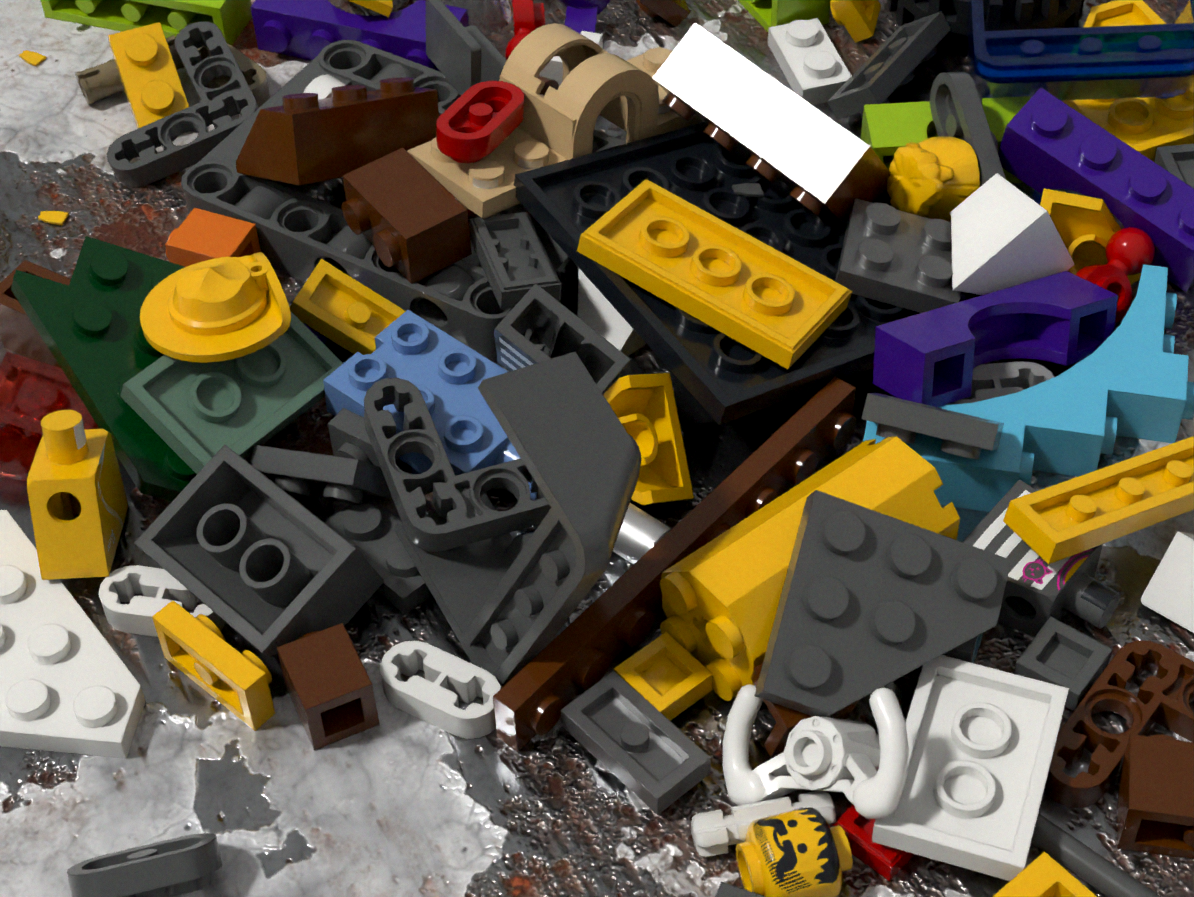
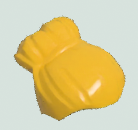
M945 136L927 138L919 143L909 142L905 147H899L894 153V159L890 163V176L887 179V192L891 198L890 203L895 209L929 219H942L951 222L950 212L980 188L978 159L972 146L964 140Z

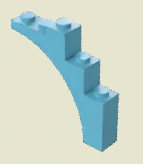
M1143 264L1136 297L1120 326L1094 353L1062 374L1017 393L973 403L942 405L938 407L1004 423L998 449L991 451L982 448L979 460L940 451L941 438L921 433L916 434L914 444L906 443L936 468L943 482L942 486L934 490L940 505L946 506L953 502L954 507L990 512L1018 480L1030 485L1033 470L1076 477L1097 470L1100 454L1112 455L1116 436L1166 443L1176 442L1181 420H1193L1194 382L1188 381L1189 355L1174 354L1175 336L1164 334V329H1172L1177 304V293L1167 292L1168 267ZM866 422L863 442L876 439L875 444L885 439L876 435L878 423Z

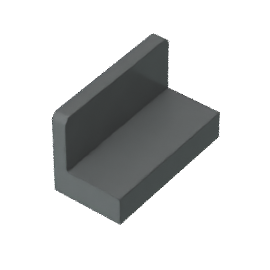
M426 0V55L458 93L462 95L471 86L480 82L499 81L507 60L475 25L464 27L441 0Z

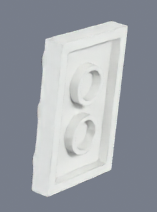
M944 655L924 664L906 719L909 746L906 782L895 811L890 815L875 820L872 842L1011 881L1025 868L1069 688Z

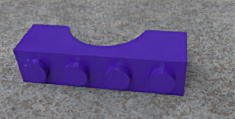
M256 0L251 6L259 50L313 60L324 47L333 42L354 40L440 71L426 55V1L418 0L402 10L390 13L389 17L385 15L367 16L348 13L335 7L329 0ZM445 5L464 27L469 26L468 9Z
M1040 87L1006 125L998 151L1002 168L1040 194L1043 193V188L1051 190L1068 189L1088 197L1103 199L1110 212L1125 228H1139L1151 237L1155 247V254L1150 265L1168 267L1167 280L1187 292L1194 284V188Z
M1064 271L876 326L873 384L896 398L939 407L970 397L973 368L990 361L1025 358L1044 360L1065 366L1080 362L1094 353L1114 332L1118 295L1077 275Z

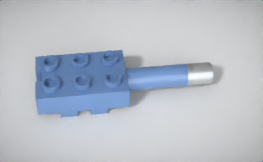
M410 310L404 312L375 337L376 350L373 353L363 355L360 352H356L323 380L327 412L334 416L345 408L364 417V398L366 392L374 383L382 379L400 378L414 384L424 398L455 476L520 458L478 389L482 380L509 371ZM394 404L383 406V410H389L396 424V434L404 431V412H398ZM417 452L406 453L399 457L400 460L411 466V474L424 473L433 465L427 456ZM528 482L530 487V499L535 501L537 500L538 492L531 493V483ZM630 503L613 552L634 565L671 528Z

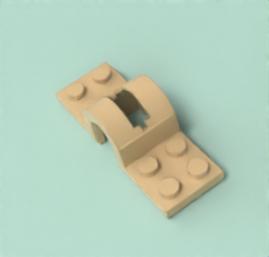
M553 23L541 26L523 38L514 48L503 67L499 81L514 84L524 93V119L491 154L475 163H459L440 152L437 147V136L432 141L407 150V152L463 206L482 219H486L520 204L516 198L515 174L591 154L595 123L599 115L626 131V143L704 121L694 115L690 122H687L662 102L667 93L652 77L672 53L671 50L662 47L651 48L641 55L624 60L617 55L603 50L598 44L570 27ZM559 56L563 65L562 83L558 90L549 86L544 96L540 92L545 82L540 80L538 76L553 57Z

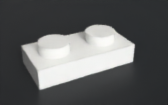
M818 18L796 20L789 24L768 27V46L792 90L811 105L827 102L851 77L850 72Z

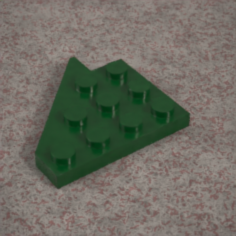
M86 236L69 286L16 270L11 291L99 429H104L111 433L115 453L140 493L172 502L197 474L120 397L124 383L164 355L148 343L142 331L140 310L146 296L163 279L185 267Z

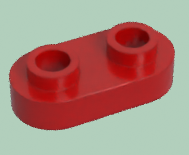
M484 81L471 86L437 119V147L440 152L452 160L464 164L478 162L483 157L491 154L522 123L524 119L523 91L516 85L504 81Z

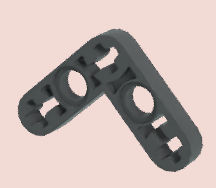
M210 22L192 23L184 27L175 39V47L201 102L124 134L114 140L109 146L107 161L120 184L126 187L139 188L197 164L259 108L221 30L215 24ZM206 46L211 57L202 60L197 49ZM216 77H231V80L222 87L215 89L206 87ZM240 114L241 117L232 120L231 117ZM213 124L215 129L209 131L207 126ZM182 133H198L196 139L189 144H173L174 140ZM162 146L164 151L158 153L156 148ZM140 157V160L130 163V160Z
M385 378L374 383L367 390L364 398L365 429L406 534L412 543L421 549L432 552L445 551L535 526L542 522L551 506L521 458L455 476L424 398L414 384L400 378ZM394 404L398 412H404V431L396 434V424L389 410H383V406ZM417 452L427 456L433 465L424 473L409 474L399 469L396 461L406 453ZM528 482L531 483V493L538 492L537 500L532 501L530 499V487ZM501 488L513 493L518 503L507 511H495L484 505L481 496L486 491ZM433 492L432 501L437 514L440 517H447L446 524L436 525L431 517H425V495Z

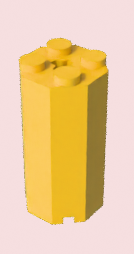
M897 436L887 437L875 444L876 439L862 442L662 572V579L660 580L662 608L667 619L660 624L661 633L668 632L713 674L712 689L722 699L730 701L737 696L742 686L754 685L751 680V674L754 668L764 661L807 497L815 490L957 540L960 517L953 502L942 508L934 493V490L943 485L936 468Z

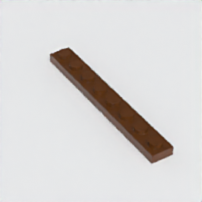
M836 376L830 380L550 642L544 650L493 696L497 738L519 752L536 734L544 735L549 732L561 717V709L570 703L583 689L587 691L599 682L606 674L609 664L628 646H637L648 635L654 621L664 612L660 589L662 572L812 476L817 464L833 448L839 450L844 447L856 427L857 420L853 416L856 388Z

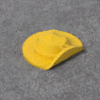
M262 252L242 257L214 258L189 265L172 273L159 282L146 296L140 310V323L148 343L158 352L168 357L188 362H220L251 354L278 339L290 326L291 310L271 263Z

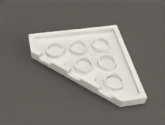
M0 510V746L127 759L146 702L141 685L60 579L42 580L37 549L7 510Z

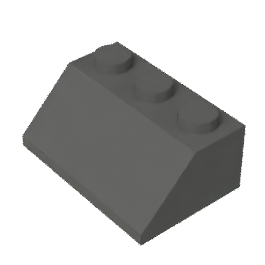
M226 445L214 455L134 542L143 552L267 658L278 654L277 647L295 641L306 633L322 631L340 623H343L345 626L384 582V579L353 545Z

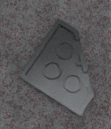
M815 490L807 497L754 696L810 716L827 717L874 692L876 689L891 683L995 627L998 622L1011 560Z

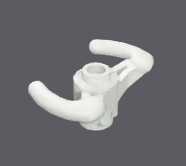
M748 684L741 687L728 714L723 737V774L728 797L734 804L740 806L772 800L798 789H810L813 791L843 792L854 805L857 813L867 819L883 818L895 811L906 782L909 746L906 722L897 697L892 690L879 688L870 696L869 704L877 724L879 736L875 733V729L865 722L813 716L800 720L791 730L784 752L757 766L755 769H751L749 763V744L753 724L763 699L754 696L756 691L755 685Z

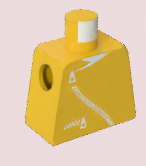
M59 410L52 412L41 420L43 435L27 476V493L42 580L109 577L128 510L127 497L111 433L104 429L84 430L82 415L77 411Z

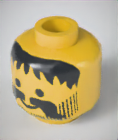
M802 807L752 821L748 826L745 842L736 845L737 864L744 889L765 897H838L842 887V872L851 870L853 866L850 845L843 828L840 825L829 827L820 812L809 807Z

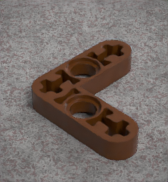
M1136 640L1125 644L1118 650L1058 732L1044 788L1047 795L1057 803L1070 808H1084L1094 805L1103 797L1119 774L1130 734L1146 736L1155 722L1194 742V712L1189 706V703L1194 701V661L1161 644L1148 640ZM1144 670L1152 672L1155 676L1151 675L1146 678L1139 688L1137 697L1129 691L1133 675L1138 676ZM1101 711H1112L1125 718L1130 725V729L1120 734H1110L1099 729L1091 717ZM1085 747L1092 753L1088 772L1082 771L1076 778L1068 776L1064 773V769L1071 770L1075 767L1082 757Z

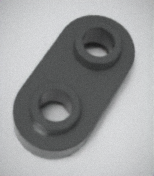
M199 833L94 857L69 868L67 876L72 897H136L135 894L163 887H165L167 895L173 896L195 892L210 885L209 874L222 867V860L216 835L213 833Z

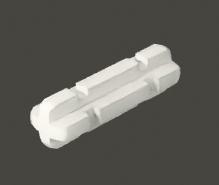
M814 791L798 794L799 802L791 803L789 797H782L730 807L732 815L723 816L721 809L697 813L692 817L691 822L694 846L698 855L703 857L729 853L728 845H737L738 843L745 842L747 829L752 821L802 807L818 810L827 821L829 827H832L836 822V812L830 794L827 791Z

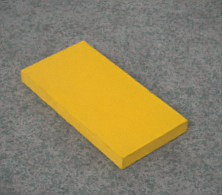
M646 179L580 235L577 252L786 369H789L847 308L852 291Z

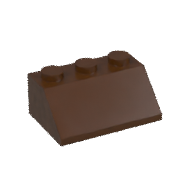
M400 77L380 80V90L367 91V87L364 85L332 88L331 98L319 100L316 93L285 95L282 97L283 106L260 109L236 160L237 173L294 185H304L343 177L342 175L402 147L407 151L432 141L437 136L436 123L439 117L437 90L414 87L413 78Z

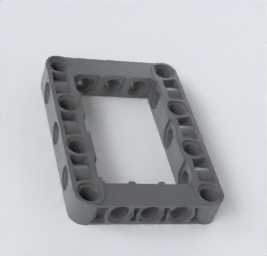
M340 40L324 47L317 57L197 164L188 168L183 174L181 185L188 215L195 207L255 223L261 252L267 257L273 269L306 282L319 261L323 259L403 310L412 311L492 362L498 361L494 329L513 308L500 309L482 267L461 259L411 284L394 266L387 267L381 261L374 245L363 234L356 235L350 229L341 209L281 185L283 182L237 173L236 160L260 109L283 106V96L303 93L309 83L320 75H331L345 85H364L367 87V91L380 90L379 81L383 79L413 78L414 87L437 90L440 116L461 96L440 71L359 41ZM594 130L592 153L623 145L626 141ZM534 219L532 224L561 283L559 302L563 304L578 287V266Z

